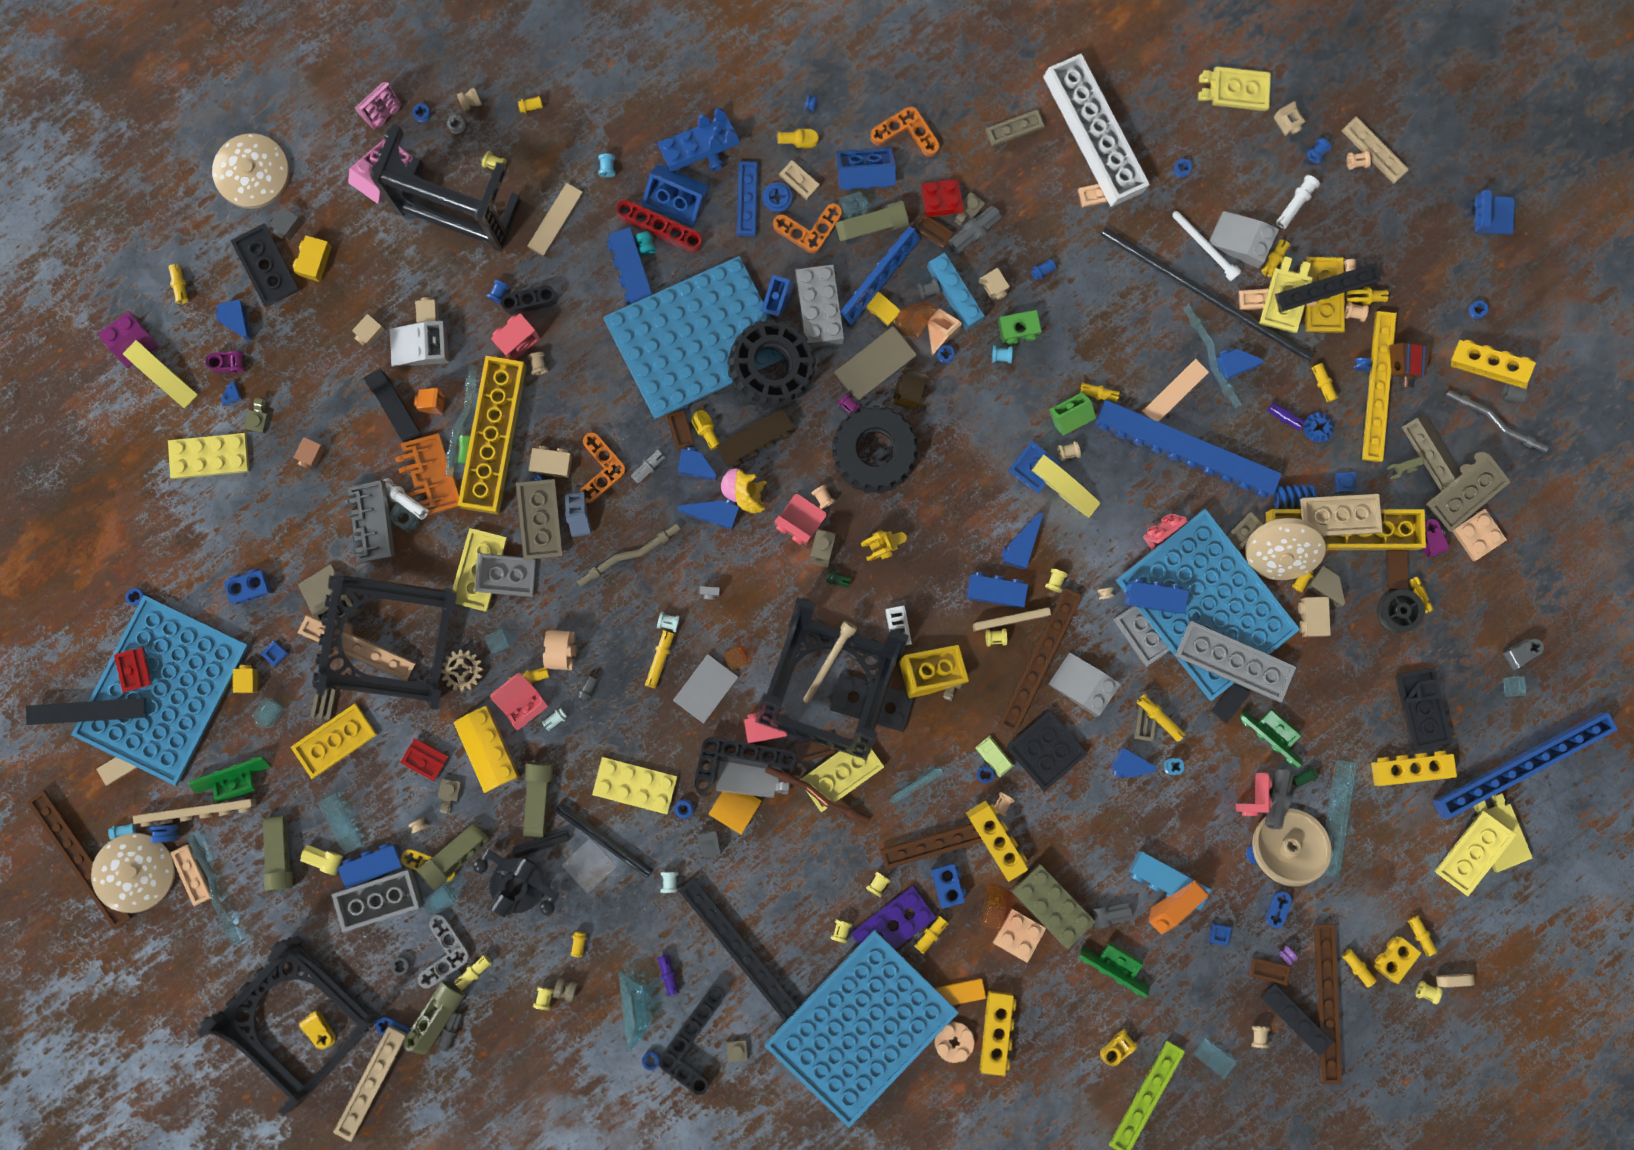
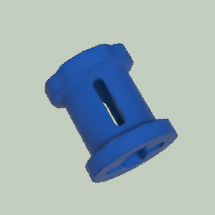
M1319 138L1314 148L1307 152V157L1317 164L1321 162L1324 154L1332 149L1331 144L1323 138Z
M495 279L494 286L486 297L501 305V298L506 291H509L510 287Z

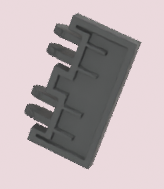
M380 480L348 487L349 496H356L357 498L345 500V503L349 506L357 504L358 509L347 512V517L352 518L353 533H361L360 536L351 537L350 542L363 543V547L352 550V554H359L356 555L357 563L395 557L385 481Z

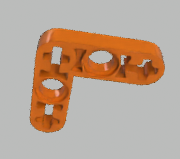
M914 107L903 109L874 127L871 131L870 139L875 145H882L908 129L924 155L928 157L935 156L939 149L937 139ZM907 113L910 115L914 114L913 120L911 118L906 119ZM891 122H897L900 128L892 130L889 125ZM884 127H886L887 132L882 135V139L879 137L875 138L876 132L881 134L885 131ZM921 127L926 133L923 136H918L915 130ZM927 142L929 143V145H934L933 151L931 149H926Z
M837 204L828 205L811 231L785 215H778L774 218L773 228L777 233L807 252L817 253L835 228V223L839 222L842 210ZM834 209L837 210V211H836L837 216H836V215H833L832 218H831V220H830V222H829V221H828V218L830 217V212H829V210H830V211H833ZM785 221V226L790 228L789 233H786V227L781 226L779 228L777 222ZM826 224L829 229L826 233H821L818 231V226ZM796 229L801 230L803 233L799 239L792 236V232ZM817 235L819 237L816 241L817 247L813 246L811 248L809 241L813 242Z
M595 433L586 434L583 438V444L604 469L580 489L579 492H590L593 490L591 485L594 484L595 488L600 491L599 493L593 491L591 493L592 498H586V504L595 502L616 484L626 472L623 463ZM596 438L595 443L598 445V447H600L601 444L603 445V447L599 448L596 451V453H593V451H595L596 449L592 444L589 446L587 445L589 443L588 439ZM602 451H607L610 457L606 461H601L599 454ZM614 466H616L617 468L621 466V473H614L612 475V478H614V480L611 481L609 476L605 473L608 471V473L611 474L614 471ZM602 477L608 480L607 485L603 488L597 485L598 479Z

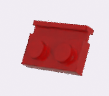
M143 647L114 654L122 692L125 693L153 685Z
M414 738L400 763L435 782L449 756Z

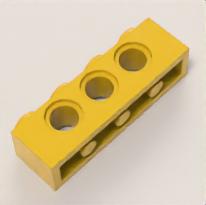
M1459 340L1451 360V367L1527 389L1536 362H1533L1528 357H1516L1508 351L1499 352L1491 346L1476 345L1471 340ZM1476 354L1480 358L1477 360H1473L1470 358V356ZM1490 360H1496L1499 364L1493 366L1490 365L1488 362ZM1516 366L1518 370L1510 371L1508 367Z
M1446 751L1434 752L1435 756L1419 753L1415 754L1416 758H1408V755L1396 756L1397 760H1389V757L1377 758L1378 762L1371 763L1374 786L1455 778L1457 774L1454 754H1447ZM1431 761H1434L1436 765L1433 771L1429 766ZM1412 763L1417 767L1415 773L1410 769ZM1393 765L1398 769L1396 775H1393L1391 772Z
M985 800L966 812L1008 882L1028 870L1025 865L1028 862L1022 852L1018 853L1015 849L1018 844L1013 836H1007L1006 831H1008V828L1003 820L999 822L996 818L998 812L993 804L989 806ZM987 821H993L991 827H984ZM997 837H1003L1002 842L994 843ZM1007 853H1013L1010 859H1004Z
M988 991L979 1069L981 1073L1005 1076V1071H1009L1010 1059L1007 1058V1052L1011 1051L1012 1039L1009 1038V1034L1014 1028V1019H1011L1012 1011H1015L1016 999H1013L1011 993ZM1000 1008L1005 1009L1004 1017L997 1018L995 1015L996 1011ZM996 1029H1003V1035L1000 1038L993 1036ZM995 1048L1001 1049V1055L997 1058L991 1056V1052Z

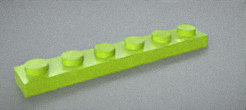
M1166 1040L1111 1139L1109 1145L1116 1150L1132 1149L1185 1053L1184 1050Z

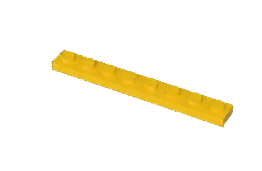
M1381 311L1375 313L1371 354L1372 364L1370 365L1372 369L1369 376L1362 460L1383 461L1391 378L1389 345L1394 344L1396 313Z

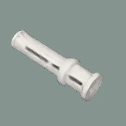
M1306 175L1304 183L1300 188L1296 189L1293 200L1276 221L1279 227L1286 229L1304 202L1310 200L1315 188L1320 186V182L1313 176Z
M390 478L383 480L386 484L387 496H389L392 502L400 503L421 520L427 517L429 510L408 496L401 486H396Z

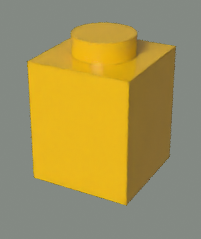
M240 665L239 669H233V693H258V669H252V665Z

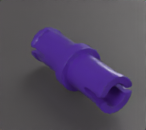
M1272 401L1271 407H1268L1266 411L1279 418L1280 422H1285L1298 431L1302 428L1301 425H1304L1306 422L1291 413L1292 410H1286L1274 401Z
M666 954L662 955V957H657L662 972L660 976L664 980L667 996L680 993L675 978L676 971H673L670 955Z

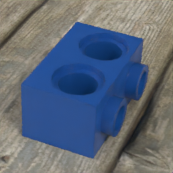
M259 568L249 570L247 575L241 576V574L230 576L229 580L224 581L229 602L233 605H239L273 594L267 572L259 570ZM259 578L261 581L260 586L255 588L254 581ZM241 584L242 590L236 594L235 587Z
M951 863L930 869L942 909L965 903L964 898L967 895L964 886H960L959 878H962L959 867H955V864ZM946 870L952 873V878L949 881L942 879V873ZM952 889L956 890L957 897L954 900H949L947 892Z

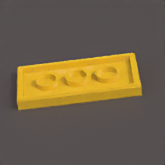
M1305 258V262L1311 263L1307 274L1308 277H1312L1311 283L1344 273V258ZM1344 293L1319 300L1316 306H1305V332L1343 333L1345 331Z
M354 703L291 746V749L311 779H314L372 740L378 733L358 703Z

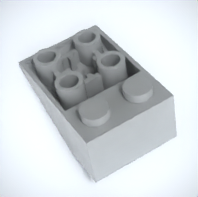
M444 321L421 322L390 329L392 367L449 363L447 325Z

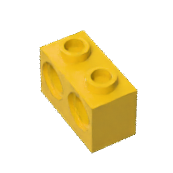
M1396 936L1388 942L1386 951L1378 955L1375 960L1376 964L1373 967L1391 982L1398 984L1421 955V952L1405 939ZM1401 946H1403L1405 949V952L1402 956H1400L1398 953V950ZM1389 962L1393 963L1391 971H1387L1386 968Z

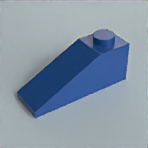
M726 499V502L720 500L680 505L677 510L691 517L733 530L740 508L736 506V502Z
M1039 513L1012 540L1008 547L1004 546L1001 558H1004V564L1022 570L1027 568L1043 513Z

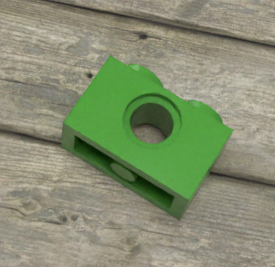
M1037 310L1002 316L998 320L1002 343L1007 342L1008 345L1016 344L1022 339L1032 341L1041 334ZM1022 325L1025 331L1018 332L1015 326Z

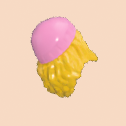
M730 469L724 475L721 482L723 495L727 499L737 502V505L742 510L749 511L750 513H761L765 510V506L761 503L760 493L767 482H752V480L757 478V475L744 474L741 469Z

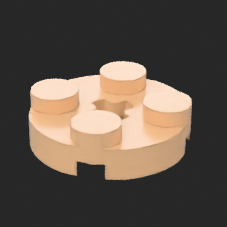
M950 1022L935 1037L934 1044L937 1053L944 1060L957 1063L965 1061L970 1056L974 1048V1039L971 1031L964 1024ZM957 1037V1041L960 1042L959 1045L951 1047L952 1044L949 1043V1040Z

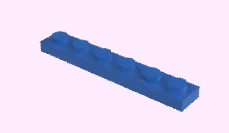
M909 226L901 234L894 246L889 249V252L878 263L873 272L867 276L864 283L855 291L848 303L843 306L840 312L847 323L853 324L920 241L914 228Z

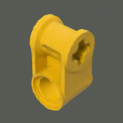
M313 1011L299 1023L302 1031L318 1049H325L335 1043V1032L330 1028L319 1011ZM326 1035V1036H327V1039L325 1040L326 1042L323 1043V1042H322V1039H323L324 1036Z
M1123 1029L1102 1048L1100 1057L1108 1065L1116 1066L1138 1047V1043L1133 1042L1128 1036L1127 1030ZM1114 1051V1059L1108 1061L1107 1053Z

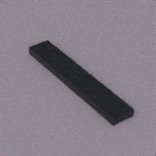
M1373 263L1276 293L1275 298L1279 312H1284L1379 282L1381 278L1377 263Z
M146 698L26 706V725L147 718Z

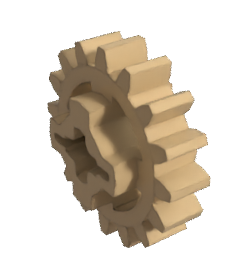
M459 649V654L452 651L453 657H445L447 663H442L445 669L441 670V673L445 674L442 680L449 681L446 685L447 687L454 685L453 690L457 691L460 687V690L465 692V687L472 690V684H479L477 678H483V676L479 675V672L484 671V668L479 667L482 661H476V654L470 656L471 651L467 650L464 654V651ZM466 658L469 659L474 666H469L467 664ZM457 660V663L451 667V664ZM462 667L469 670L463 672V674L455 672ZM471 674H474L473 677L471 678V680L468 681L467 678H468ZM451 675L457 677L458 683L451 678Z

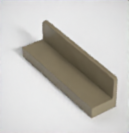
M1426 414L1402 426V429L1418 455L1423 458L1426 468L1441 491L1462 475Z

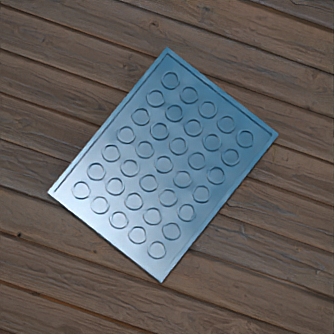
M740 256L603 317L655 420L732 385L733 380L728 376L729 365L727 361L736 338L746 327L753 326L758 321L765 323L768 319L772 318L770 314L761 311L764 303ZM763 349L755 355L754 364L759 372L785 360V357L776 350Z
M1203 509L1115 580L1125 594L1127 582H1133L1134 579L1145 580V584L1151 585L1152 582L1164 583V587L1170 588L1171 585L1183 586V590H1189L1185 614L1136 607L1174 656L1189 621H1193L1268 655L1300 630L1206 509ZM1176 657L1209 701H1213L1234 684L1232 681Z
M144 595L88 702L146 698L147 718L77 722L71 735L164 781L178 786L233 678V669H238L249 645ZM143 647L153 685L124 693L121 689L114 654Z
M873 930L768 1039L764 1046L846 1126L850 1127L959 1012L892 946Z

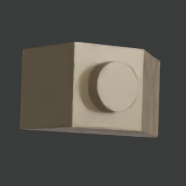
M1329 566L1318 567L1313 574L1314 577L1309 580L1306 587L1320 597H1329V602L1337 608L1344 606L1345 599L1340 577Z

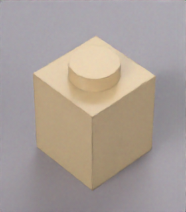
M425 297L421 298V301H415L417 323L439 321L438 303L435 300Z
M367 314L352 331L357 335L355 339L361 345L366 343L371 347L386 330Z

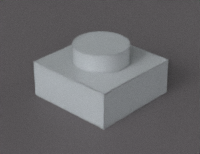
M700 586V595L704 596L706 600H715V597H720V588Z

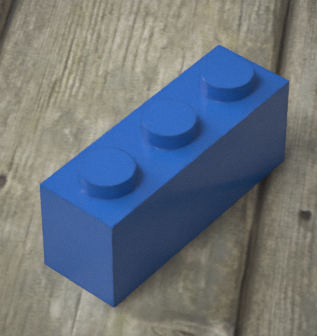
M975 572L974 575L971 574L969 576L966 599L1022 609L1025 606L1028 584H1023L1024 581L1019 579H1012L1011 582L1006 581L1005 577L994 575L993 578L986 577L985 573Z
M1134 579L1133 582H1127L1124 605L1185 614L1189 590H1183V586L1171 585L1170 588L1164 587V583L1152 582L1151 585L1145 584V580Z
M391 843L379 846L380 850L373 853L372 850L361 854L362 858L354 860V857L342 861L343 865L338 867L345 889L355 887L404 867L401 862V853L398 845L391 846Z

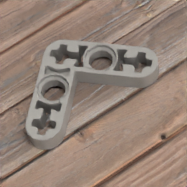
M442 914L433 916L429 921V927L447 955L419 974L418 983L423 988L434 986L467 963L470 958L469 950L449 920ZM436 918L437 920H443L441 926L444 930L447 927L449 929V931L443 933L441 936L439 933L442 932V929L440 927L434 926V924L436 923ZM447 934L454 936L455 942L453 945L445 943L444 938ZM457 951L459 953L464 952V961H462L461 959L457 960L456 962H454V964L456 965V967H454L453 962L451 960L457 957ZM441 962H446L449 965L447 973H442L439 970ZM432 968H434L437 975L430 979L431 984L429 982L424 983V974L427 976L431 975L434 972Z

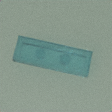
M940 768L932 770L889 798L893 805L941 776L943 772Z
M337 793L318 802L344 854L364 845Z

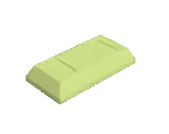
M990 735L975 747L999 778L1014 766Z

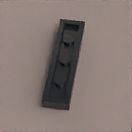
M1275 983L1261 996L1318 1056L1333 1044V1041Z

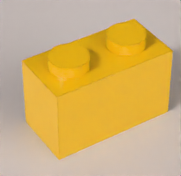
M305 235L304 240L301 241L299 246V256L293 264L294 272L298 276L321 282L332 246L327 241Z

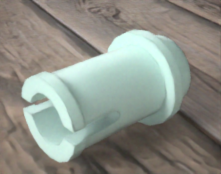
M562 708L555 709V712L543 720L542 724L544 727L547 725L546 729L550 731L561 721L565 722V718L568 716Z

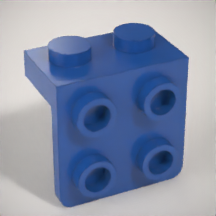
M1483 190L1475 198V233L1512 234L1514 232V199L1511 197L1491 196L1492 190Z

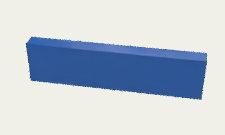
M739 161L737 236L756 237L758 162Z

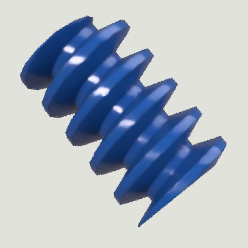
M1312 484L1307 485V487L1305 485H1300L1299 487L1297 485L1292 487L1286 485L1284 488L1277 486L1274 493V507L1279 509L1281 504L1282 509H1286L1287 504H1289L1290 509H1294V505L1297 504V508L1301 509L1300 499L1317 497L1315 488Z

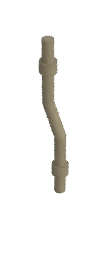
M676 523L665 532L661 531L658 533L656 538L642 548L613 555L595 568L594 566L588 570L589 573L577 580V583L582 587L592 579L596 580L599 578L602 572L618 561L645 555L659 544L667 542L669 537L681 530Z

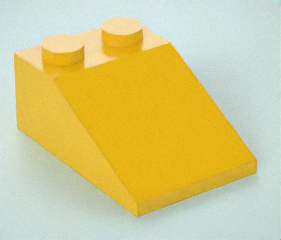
M959 645L904 655L899 661L909 698L928 695L969 682Z

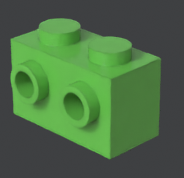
M1083 392L1049 409L1054 426L1062 435L1070 433L1096 419L1092 402Z

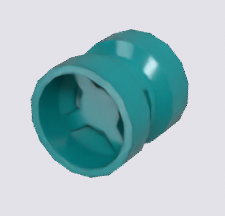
M650 231L634 236L635 243L639 247V256H648L657 251L656 245L652 242L653 235Z

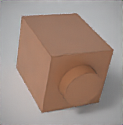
M303 437L293 458L298 460V465L309 469L311 466L316 469L325 447Z

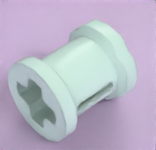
M661 611L657 628L663 627L676 632L680 616L666 615Z
M661 872V876H663L661 892H678L676 888L678 872Z

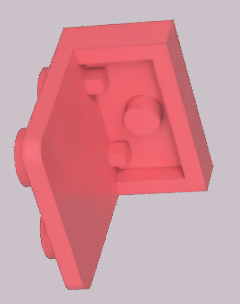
M795 494L774 523L778 531L783 534H790L793 536L792 540L799 545L802 543L807 545L825 519L826 513L802 496Z
M1168 514L1161 519L1162 522L1157 526L1150 527L1142 537L1150 549L1153 550L1188 521L1187 518Z
M517 673L490 695L492 701L507 715L517 731L548 707L541 694L521 673Z
M1269 773L1255 774V804H1236V811L1242 812V816H1259V812H1269V809H1271L1272 799L1269 797V789L1272 787V779L1269 777Z

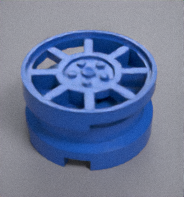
M179 824L151 826L150 832H152V837H150V842L179 840V835L177 834Z

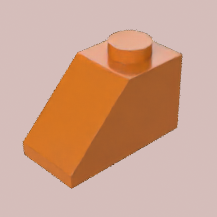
M438 388L422 389L415 396L414 405L419 412L443 415L445 395Z

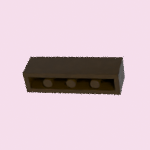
M783 408L716 445L727 467L736 468L747 457L752 459L759 454L761 449H769L776 445L775 441L781 438L782 440L789 438L794 431V427Z

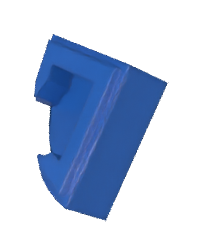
M235 381L229 383L223 393V406L243 400Z

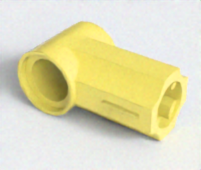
M306 845L301 854L300 861L318 867L320 871L327 874L337 875L343 856L335 852H326Z

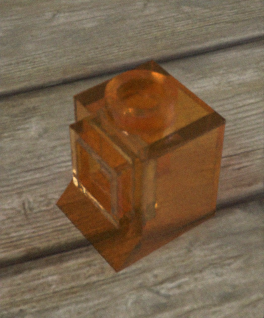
M743 645L723 654L732 672L751 663Z

